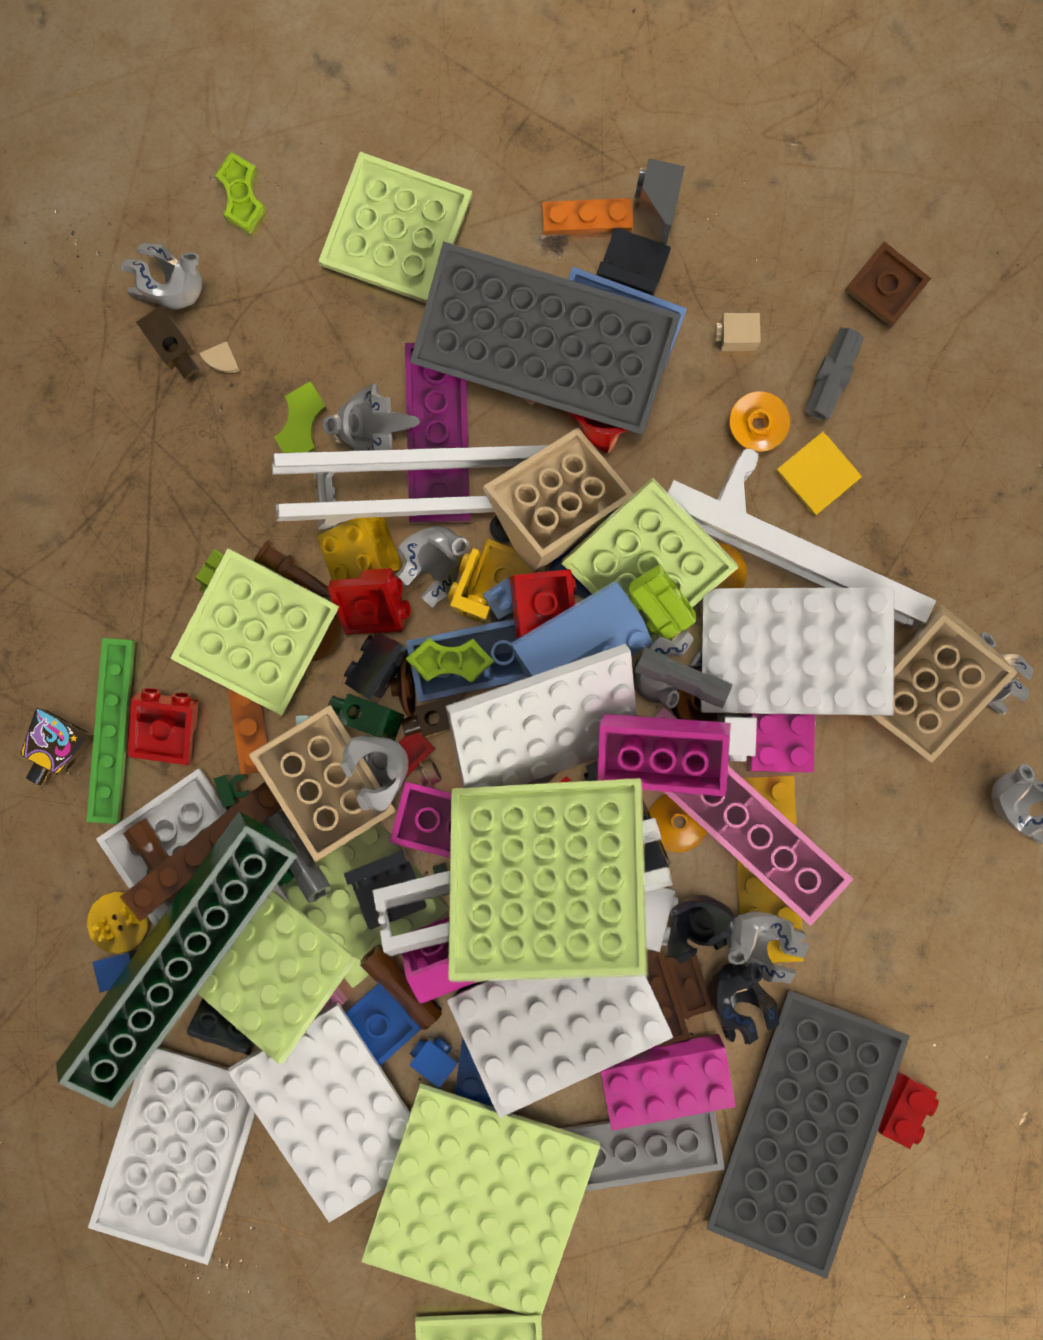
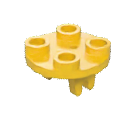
M116 891L103 895L92 905L88 913L87 929L89 936L98 948L108 953L121 954L133 950L143 942L145 936L150 931V919L148 916L139 922L120 899V896L125 892ZM114 914L117 915V920L113 918ZM120 925L123 926V930H122V931L119 930V926H120Z

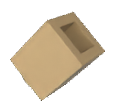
M723 313L720 323L715 324V341H720V351H756L761 343L760 313Z

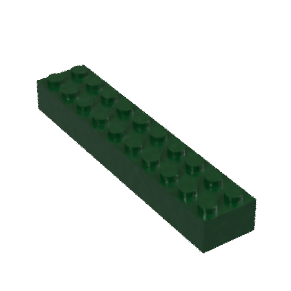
M240 811L236 814L56 1062L58 1084L112 1109L115 1107L298 856L290 840Z

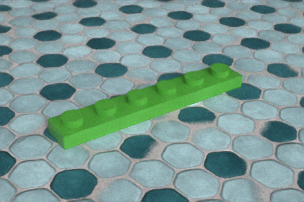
M102 638L86 822L120 823L135 653L134 640Z

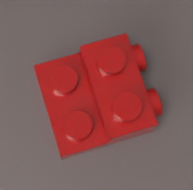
M392 568L362 570L360 578L330 580L328 585V591L333 603L339 606L337 614L345 635L403 631L407 618H410V603L408 600H402L401 597L403 591L402 580L394 576Z
M571 569L509 576L516 638H521L575 605L574 593L576 591V582L572 576Z
M144 688L141 692H137L131 699L128 757L189 765L192 758L193 733L197 728L199 700L191 699V695L185 692H175L172 696L160 695V690L156 688Z
M898 1071L878 1132L908 1149H911L913 1143L918 1145L925 1133V1128L922 1127L926 1116H933L939 1104V1100L935 1098L937 1092Z

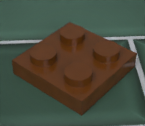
M884 241L850 282L845 291L892 328L931 280V277Z

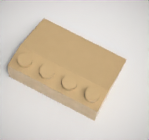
M579 428L574 429L483 486V490L514 549L533 573L581 543L634 495Z
M940 604L929 616L927 622L921 625L894 655L893 716H871L932 763L1018 671L968 625Z
M331 705L249 754L315 862L396 812L392 804L385 811L369 808L361 810L356 799L359 791L362 788L375 790L381 786L363 757L358 761L352 776L346 777L340 764L343 751L351 738Z

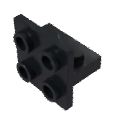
M202 998L187 1028V1035L235 1052L250 1055L254 1043Z

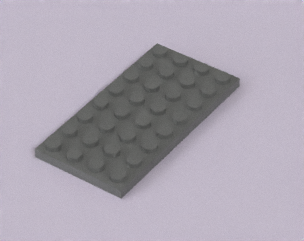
M443 241L410 363L643 435L681 314Z
M789 990L779 1017V1025L775 1028L706 1229L827 1279L910 1036Z

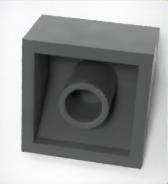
M649 158L647 169H640L634 198L640 199L638 211L657 241L666 245L685 166Z

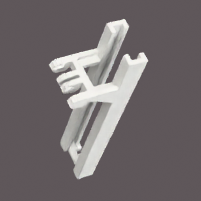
M549 445L276 453L271 459L272 475L314 473V479H317L318 486L315 490L316 497L318 498L316 503L275 505L276 521L318 520V528L320 530H330L338 526V523L354 518L495 512L487 496L336 502V499L333 498L335 487H332V477L337 472L514 467Z
M746 448L740 454L717 500L675 480L667 493L712 538L720 542L726 543L737 550L820 588H894V622L909 629L925 624L931 614L936 600L747 514L744 482L754 471L759 457L754 449Z
M655 818L643 821L644 844L661 839ZM667 867L645 873V892L673 885L670 871ZM450 871L373 890L376 911L379 912L380 916L378 922L382 927L380 934L383 951L386 954L393 956L449 942L450 922L392 937L387 909L449 894Z

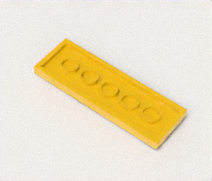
M794 776L743 778L797 827ZM735 857L738 915L751 911L766 912L787 919L793 923V928L802 930L801 917ZM774 939L768 942L767 952L772 963L804 962V959L782 952L779 940Z

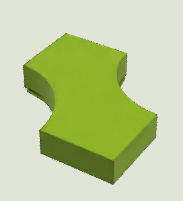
M230 151L214 175L227 191L228 202L223 216L225 220L251 234L266 211L263 204L256 199L253 193V179L257 168Z
M309 381L285 395L289 410L288 419L284 428L274 436L283 453H309L316 450L312 436L313 427L317 418L327 408L313 384Z
M428 637L406 658L427 682L437 675L453 673L464 677L472 683L494 662L474 639L462 646L445 647Z

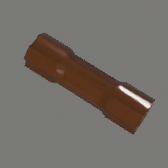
M147 818L134 824L123 833L135 853L142 857L150 871H153L170 857L162 846L159 835ZM179 890L176 894H174L171 898L168 899L170 905L176 899L181 890Z
M380 944L374 946L361 959L360 966L401 1004L407 1014L422 1030L428 1029L442 1015V1008L433 999L419 1004L406 979L405 972L397 965L392 956L383 951V947Z

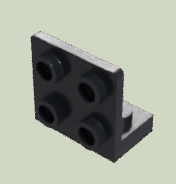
M615 228L603 262H600L596 275L654 296L671 247L620 228Z
M406 849L344 873L347 885L352 884L366 924L370 930L381 926L378 922L380 916L379 912L376 911L373 890L417 879ZM421 900L387 909L389 923L425 909L427 907L426 901Z

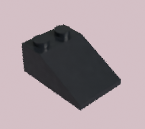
M376 632L374 637L369 635L362 644L360 650L364 653L358 662L352 661L344 673V677L347 678L344 684L370 701L379 704L390 686L391 678H395L398 674L403 657L409 654L404 645Z

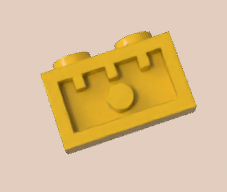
M385 517L354 518L317 536L332 580L360 578L362 570L392 568L393 573L402 568Z
M473 548L470 555L464 554L459 567L462 577L459 584L453 582L447 599L453 613L486 625L491 615L490 607L487 606L486 600L469 594L468 599L465 598L467 587L480 557L479 550Z

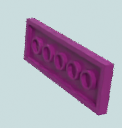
M405 343L406 414L415 416L420 420L419 425L407 429V450L468 448L467 380L410 363L415 343ZM469 468L408 470L409 499L470 497ZM470 513L409 516V523H470Z

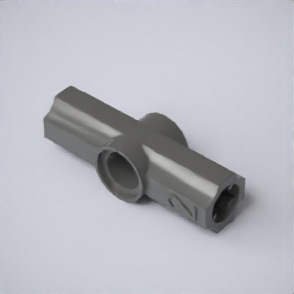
M842 327L838 330L828 356H825L815 378L816 385L804 411L810 417L829 421L839 396L841 392H844L854 370L852 365L863 343L864 337L858 331Z

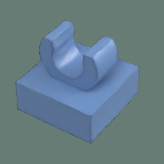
M508 577L483 594L500 621L513 614L510 579Z

